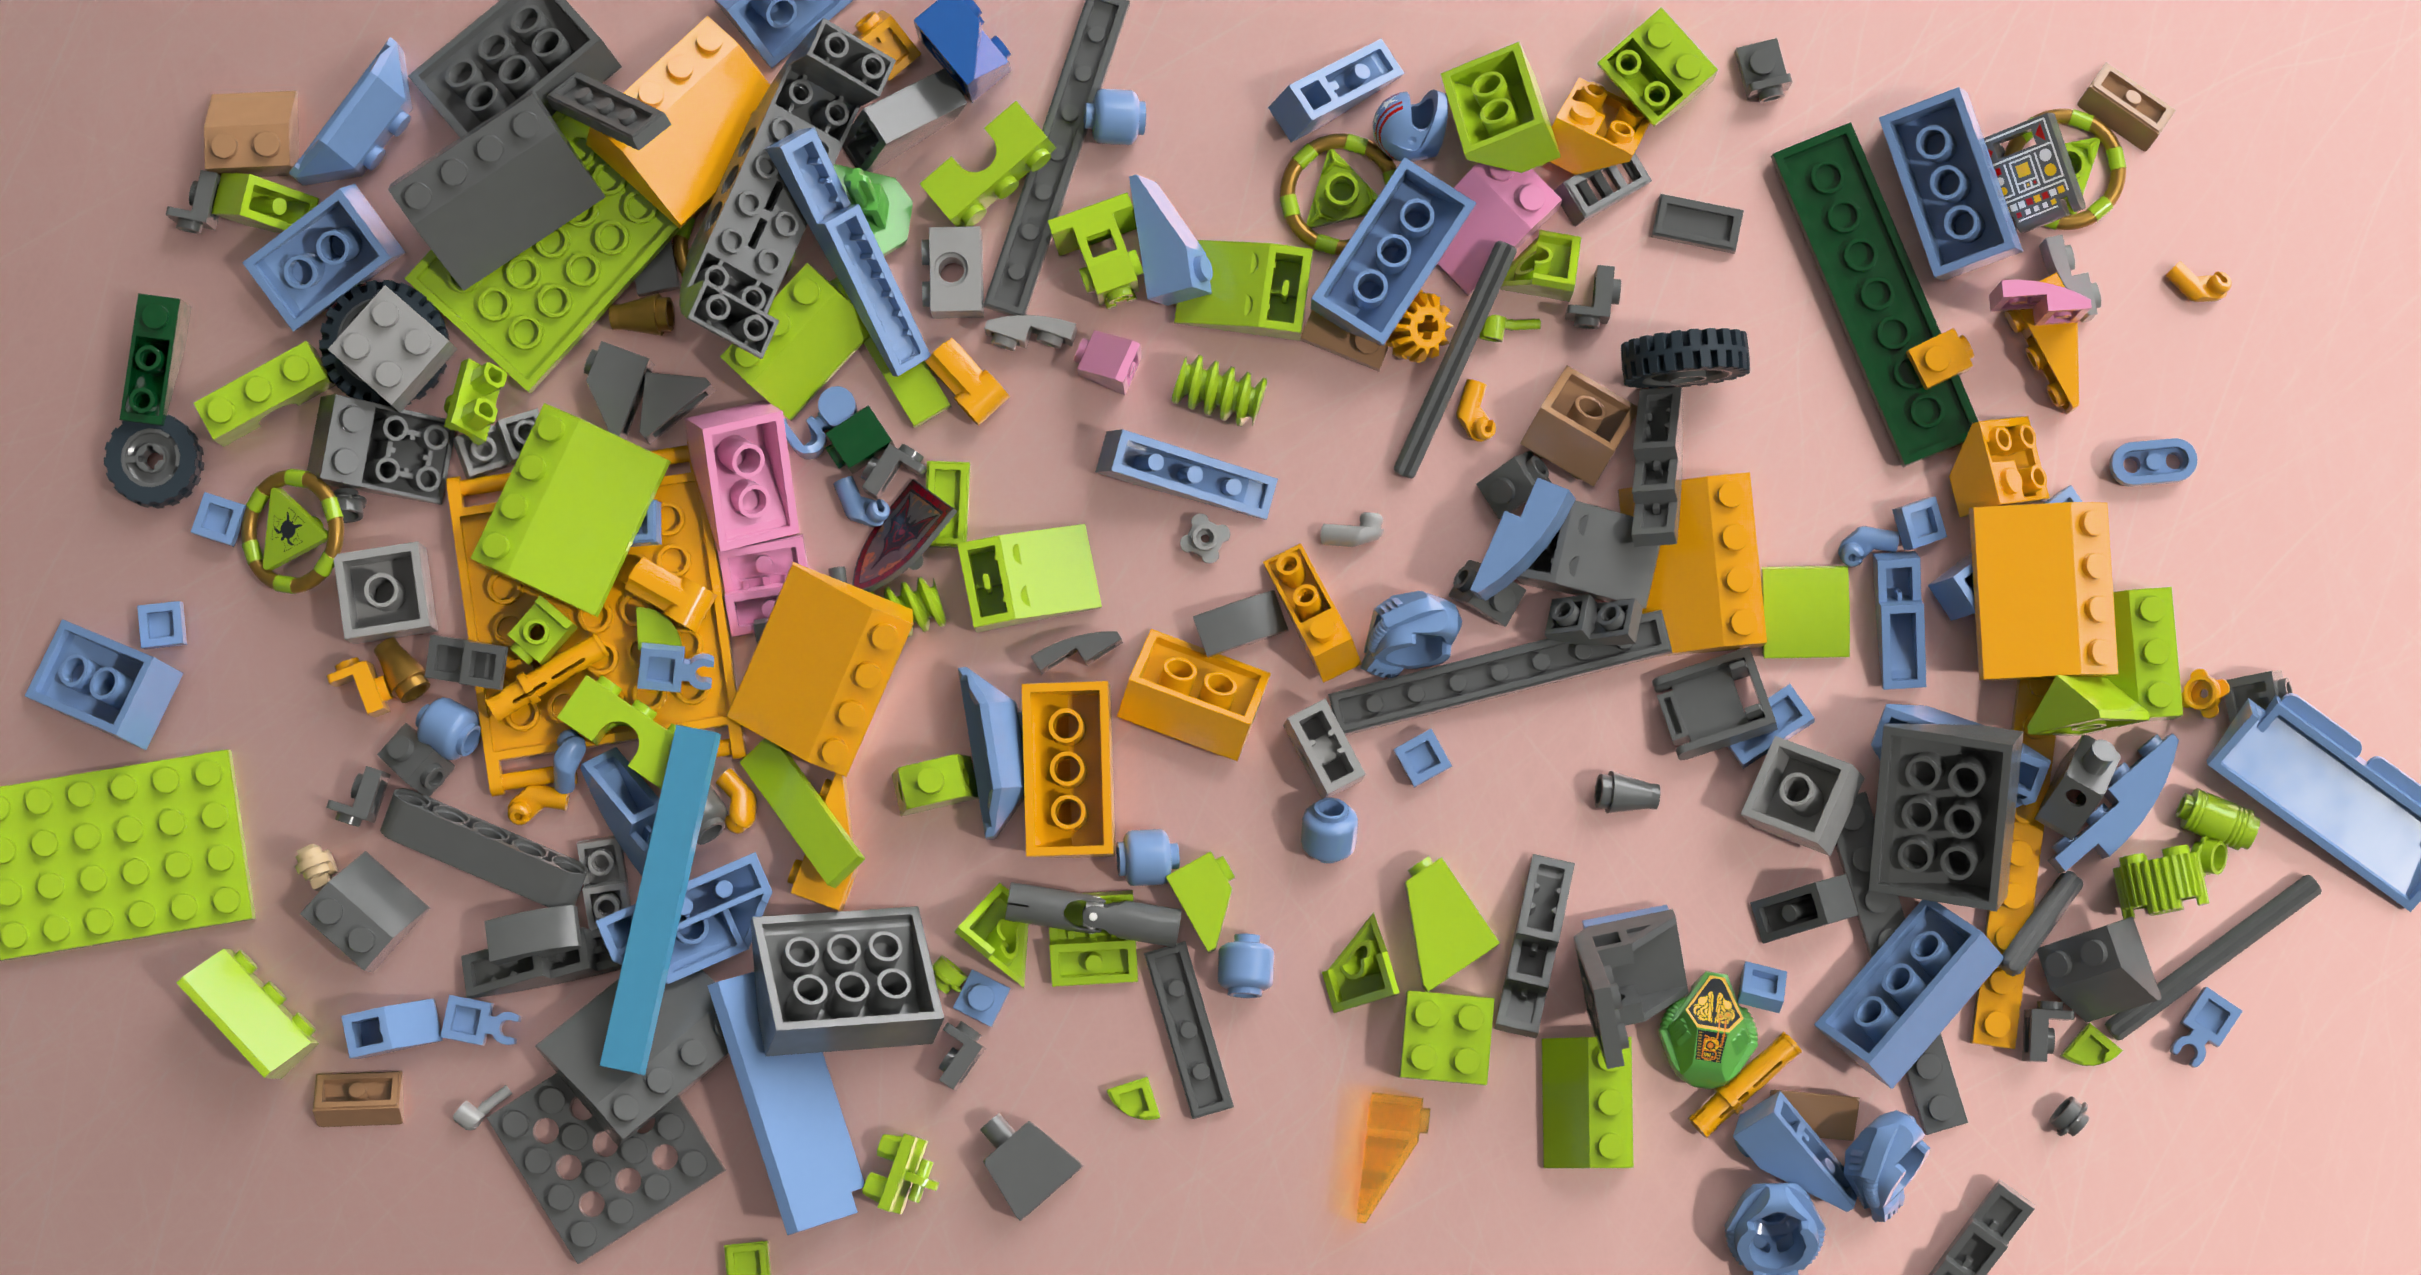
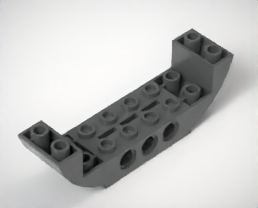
M825 18L806 35L773 80L757 109L752 112L686 257L688 261L682 278L679 298L682 315L759 359H763L779 323V320L767 313L807 226L805 218L765 148L799 129L815 127L834 166L859 108L880 97L896 62L895 59Z

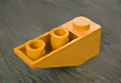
M2057 272L2039 281L2065 287ZM2033 309L2005 311L2006 319L2015 333L2021 332L2029 346L2025 348L2030 363L2035 370L2042 369L2049 382L2046 385V390L2053 404L2057 408L2062 406L2066 414L2074 411L2079 406L2078 322L2035 326Z
M1300 543L1263 561L1280 599L1323 683L1361 665L1362 663L1354 641L1302 544Z
M835 773L833 780L826 778L819 795L854 842L846 777ZM804 855L803 861L799 859L794 861L787 883L793 885L790 893L836 911H843L858 872L856 868L836 888H833L826 884L808 857Z

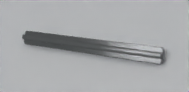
M1497 241L1395 463L1394 471L1404 477L1412 479L1416 476L1517 253V249L1506 242Z
M2311 875L2303 876L2160 981L2157 986L2162 997L2161 1000L2117 1013L2107 1020L2105 1026L2108 1032L2116 1040H2123L2319 896L2322 892L2320 885Z

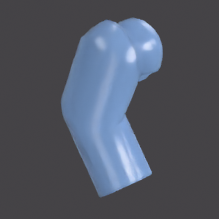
M853 476L842 478L833 483L849 520L869 527H876L882 525L884 520L888 518L890 508L887 502L882 499L876 501L862 497Z
M1868 526L1858 527L1841 542L1838 555L1845 565L1855 567L1860 565L1862 560L1874 549L1896 552L1899 543V532Z
M572 729L565 730L558 736L557 745L559 748L553 760L554 788L561 794L571 793L575 789V772L586 751L584 738Z

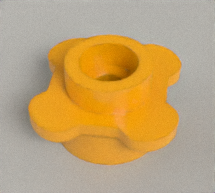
M2196 669L2191 673V679L2187 681L2184 691L2181 693L2182 706L2201 711L2204 718L2211 719L2218 715V705L2222 697L2228 695L2230 687L2226 680H2216L2208 676V672L2205 669ZM2206 689L2208 696L2203 698L2201 692Z

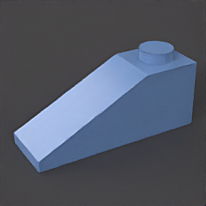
M1381 38L1288 85L1268 108L1290 142H1293L1331 122L1399 79L1404 72Z
M1137 174L1129 176L1147 299L1169 306L1212 294L1210 280L1213 276V270L1206 252L1157 182Z
M1781 1091L1739 1116L1733 1134L1735 1143L1739 1151L1744 1156L1750 1157L1761 1170L1788 1183H1797L1806 1192L1846 1212L1854 1209L1857 1196L1844 1175L1843 1165Z

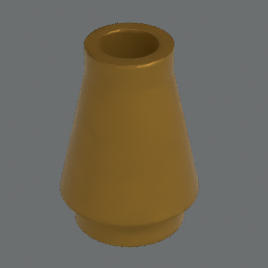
M657 293L626 303L611 305L609 309L610 326L612 330H627L662 336L664 331H672L674 328L675 312L672 299L670 297H662Z
M388 638L375 647L374 653L380 662L393 697H398L402 703H408L422 696L430 688L431 684L425 677L426 670L398 643L396 638Z

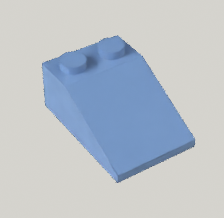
M356 184L339 188L242 263L294 332L334 305L339 297L342 295L346 296L356 285L361 286L406 252Z
M62 619L25 697L113 737L147 750L184 673L153 656Z

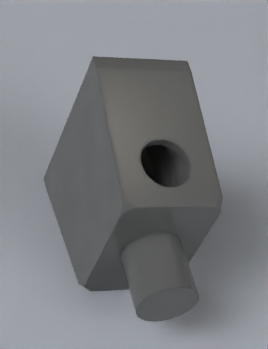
M2082 735L2060 762L2035 816V820L2073 840L2108 788L2121 759L2115 747L2106 740H2096L2089 735ZM2071 789L2081 791L2076 798V804L2067 799V791Z
M998 1113L980 1129L996 1148L983 1162L1019 1221L1028 1216L1083 1167L1079 1160L1031 1121H1028L1018 1131H1015L1004 1117Z

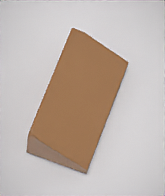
M2107 62L2077 103L2081 109L2088 114L2094 115V117L2142 151H2147L2176 111Z
M402 1071L316 1074L313 1114L319 1127L402 1124L404 1118Z
M1770 1090V1096L1781 1091L1819 1138L1854 1141L1859 1097Z

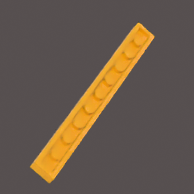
M2054 679L2017 680L2011 730L2024 731L2022 743L2051 760V764L2036 802L2025 806L2023 804L2016 808L2008 894L1997 911L1987 910L1984 934L2001 954L2005 952L2034 909L2044 824L2035 820V816L2050 786L2056 735L2028 734L2027 726ZM1998 966L1977 990L1970 1038L1971 1044L2015 1049L2026 967L2021 974L2009 976Z

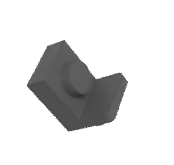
M1777 38L1736 48L1735 55L1747 100L1759 97V101L1764 103L1785 96L1784 91L1788 90L1791 86L1792 78L1790 73H1786Z
M200 171L199 180L193 181L189 192V204L192 206L191 211L167 207L166 216L177 223V229L194 234H201L202 228L216 230L219 216L212 214L221 178L218 173Z
M2268 671L2226 680L2230 687L2228 695L2224 696L2229 722L2232 723L2248 698L2266 710L2275 695L2282 698L2286 694L2293 693L2289 679L2283 678L2282 671Z
M366 766L364 774L359 773L352 786L351 798L355 799L353 807L329 800L326 808L337 811L335 820L356 827H360L362 820L375 823L391 774Z
M2037 1001V1009H2025L2022 1061L2047 1062L2048 1054H2053L2055 1048L2054 1028H2049V1020H2074V1011L2063 1010V1002Z
M960 1021L957 1027L947 1022L943 1028L944 1031L963 1043V1046L959 1051L952 1047L939 1066V1069L944 1072L939 1080L957 1091L986 1049L978 1043L982 1035L962 1021Z

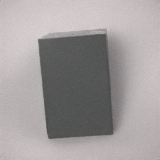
M646 372L639 432L651 444L716 390L703 377Z

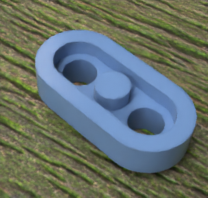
M2178 438L2129 442L2114 451L2109 461V469L2112 477L2119 484L2127 487L2178 483L2188 478L2195 471L2197 454L2190 443ZM2168 455L2178 457L2180 461L2178 469L2168 467L2166 464V457ZM2130 458L2137 463V471L2135 473H2129L2124 469L2123 463L2125 459Z

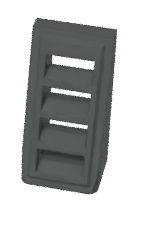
M1634 153L1630 162L1622 163L1633 181L1630 184L1626 183L1617 166L1614 165L1575 175L1564 181L1554 190L1562 199L1561 206L1574 226H1578L1652 181L1636 153ZM1602 172H1607L1617 189L1616 192H1613ZM1588 180L1592 181L1602 198L1598 201L1587 183Z

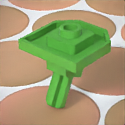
M834 164L833 167L851 205H860L884 257L905 245L908 239L913 201L897 179L863 171L861 168H850Z

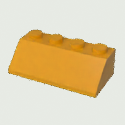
M1109 682L1021 684L1026 857H1116L1111 686Z

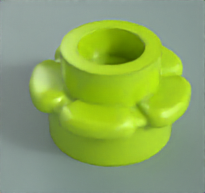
M2203 836L2200 842L2197 841L2193 844L2191 853L2199 852L2204 877L2206 874L2219 875L2223 872L2227 863V846L2221 840L2209 839L2207 836Z
M941 955L934 964L932 963L937 988L945 994H948L951 989L961 992L960 986L968 978L967 975L951 960Z

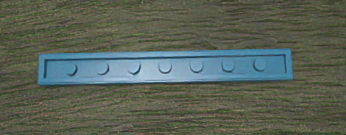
M676 725L600 1061V1066L640 1075L646 1074L721 734L717 732Z

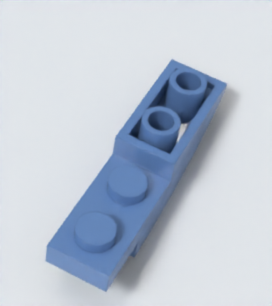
M2156 734L2137 750L2142 757L2129 767L2123 762L2116 768L2104 794V797L2112 806L2108 808L2105 803H2102L2094 809L2087 819L2088 826L2075 836L2073 840L2063 836L2052 846L2056 854L2048 862L2058 873L2067 871L2092 848L2104 859L2110 857L2128 840L2143 822L2166 783L2179 741L2174 734H2170L2163 739Z

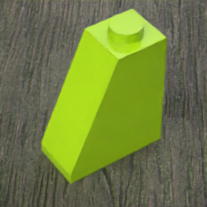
M1428 856L1408 870L1412 877L1405 882L1421 983L1426 992L1431 991L1500 944L1443 858L1441 857L1433 863Z

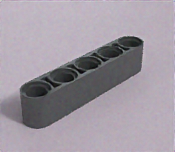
M399 788L394 790L380 829L385 837L547 907L575 905L588 872L587 867L574 858L410 789Z

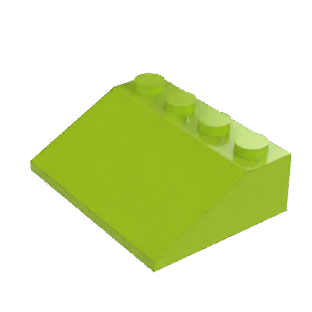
M544 403L470 559L489 570L598 617L671 461L581 418Z

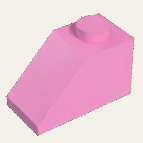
M1094 330L1091 339L1083 338L1076 351L1073 361L1079 363L1077 368L1078 376L1125 396L1142 359L1141 345L1130 339Z

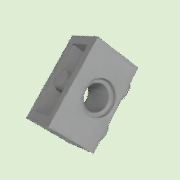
M929 227V240H922L921 243L922 265H930V281L922 282L923 307H930L933 319L984 318L983 235L981 227ZM951 263L961 265L964 268L963 276L956 282L943 280L941 278V271L946 265Z

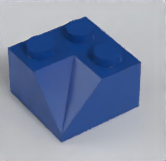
M937 0L913 20L918 38L942 68L947 70L951 78L960 84L964 94L973 103L1011 72L1010 63L1007 60L1011 53L996 35L990 39L982 30V25L984 24L980 16L982 11L973 0Z

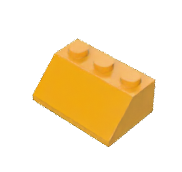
M1151 629L1129 677L1117 717L1238 762L1271 673L1221 654L1208 658L1204 648Z

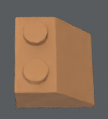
M275 91L212 94L204 124L205 170L218 173L220 176L222 173H244L258 177L291 176L289 171L299 160L298 92Z
M1567 365L1538 410L1520 444L1530 449L1538 457L1547 459L1566 470L1574 478L1583 480L1594 487L1636 417L1638 406Z

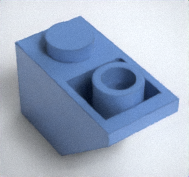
M434 998L383 1006L341 1016L349 1058L363 1059L443 1041V1038L440 1037L441 1027Z

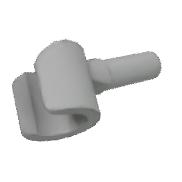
M505 1085L482 1102L478 1108L465 1101L455 1112L453 1119L465 1130H475L481 1124L485 1115L510 1096L512 1092Z

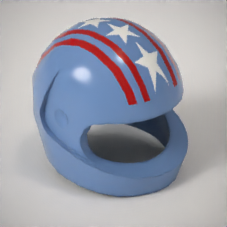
M1434 89L1430 90L1421 102L1417 104H1411L1407 91L1394 94L1383 101L1377 109L1373 120V136L1379 148L1390 158L1397 161H1402L1404 157L1411 162L1436 157L1442 146L1447 125L1448 98L1446 93Z

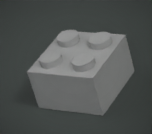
M385 285L328 350L401 413L454 354L457 348Z
M417 541L336 555L334 558V568L345 640L352 644H360L392 637L398 638L438 631L427 548Z
M1775 736L1741 815L1757 829L1831 856L1865 778L1853 764Z

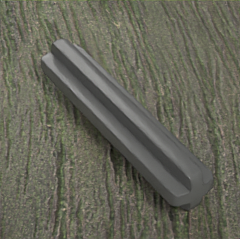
M2066 871V873L2059 875L2002 954L2004 959L1999 964V967L2007 975L2015 976L2021 974L2082 889L2083 881L2074 872Z

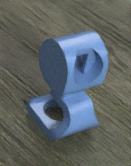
M840 386L830 387L820 395L818 400V416L816 418L810 416L806 419L811 433V440L806 445L800 442L784 418L786 439L801 458L806 460L818 458L827 445L824 431L835 428L857 413L855 399L846 388Z

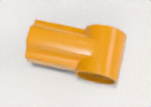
M953 338L940 345L925 361L926 365L955 395L953 398L978 426L1010 398L999 382L986 369L982 371Z
M644 557L633 568L625 586V589L631 592L632 595L664 611L663 615L694 633L697 632L717 597L716 594L686 577L681 579Z

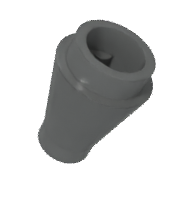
M1610 771L1608 775L1599 774L1595 785L1596 808L1605 809L1606 813L1641 809L1656 810L1660 802V785L1648 783L1614 771Z

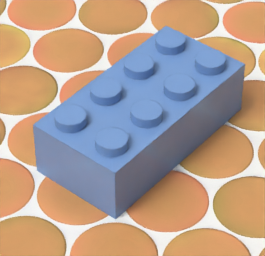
M1957 87L1879 117L1934 278L1945 281L2023 252L1968 92Z

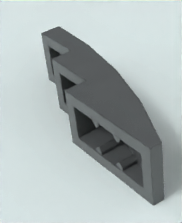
M1682 387L1641 389L1639 392L1633 443L1636 463L1632 488L1635 509L1631 535L1634 547L1677 544L1683 461Z
M1536 854L1532 855L1494 1027L1496 1030L1535 1039L1538 1036L1575 863Z
M585 927L580 928L582 948L547 958L533 955L497 966L490 963L488 949L461 956L466 997L470 999L513 993L621 970L622 965L611 960L598 928L590 930Z
M1999 1179L1929 1275H1987L2008 1248L2009 1241L2034 1211L2035 1204Z

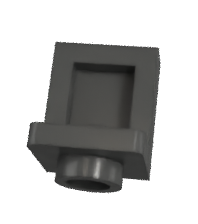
M1597 266L1594 276L1592 307L1568 305L1565 320L1574 321V326L1582 329H1599L1600 323H1608L1611 314V304L1619 305L1621 293V279H1614V266Z
M889 444L881 458L878 459L873 456L862 472L860 478L865 480L862 486L864 492L876 500L880 499L901 465L923 478L927 472L926 466L921 464L924 457L905 444H902L899 449Z
M1531 451L1513 457L1476 483L1498 519H1501L1504 511L1512 513L1527 502L1537 478L1548 482L1551 481L1548 478L1549 471L1544 462L1537 456H1534Z
M1468 560L1465 566L1456 574L1453 582L1454 586L1449 593V597L1455 601L1467 604L1496 624L1506 627L1526 589L1513 581L1488 600L1479 599L1470 589L1482 563Z
M407 723L399 729L377 754L402 780L419 793L428 797L443 784L455 768V765L450 760L443 758L430 745L418 741L417 731Z

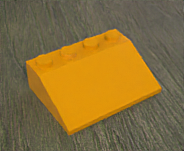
M707 16L624 92V94L664 112L672 125L639 151L591 127L589 128L586 145L680 229L714 197L751 114L757 109L770 84L742 47Z
M1750 472L1682 480L1677 544L1660 546L1647 607L1642 610V614L1662 610L1672 648V653L1663 656L1731 651L1746 647L1754 649L1762 648L1767 643ZM1633 487L1618 489L1620 513L1634 517Z
M2063 502L1969 508L1979 680L2054 679L2056 675L2104 677L2118 674L2108 502Z
M792 562L727 713V717L799 758L847 777L912 629L913 609Z

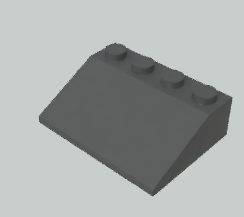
M500 0L408 75V77L455 133L462 137L531 90H534L552 117L556 110L552 109L546 97L574 73L580 72L603 83L622 66L602 39L566 0Z
M531 90L392 182L388 188L411 224L463 291L606 197L534 90Z
M1885 723L1883 726L1869 891L1990 911H1997L2008 894L2024 731L1984 725Z
M918 906L752 917L750 922L757 1015L766 1056L933 1044L944 1020V1014Z
M703 970L670 984H665L645 1075L600 1066L619 979L535 1046L618 1147L730 1056L707 986L715 983V981Z

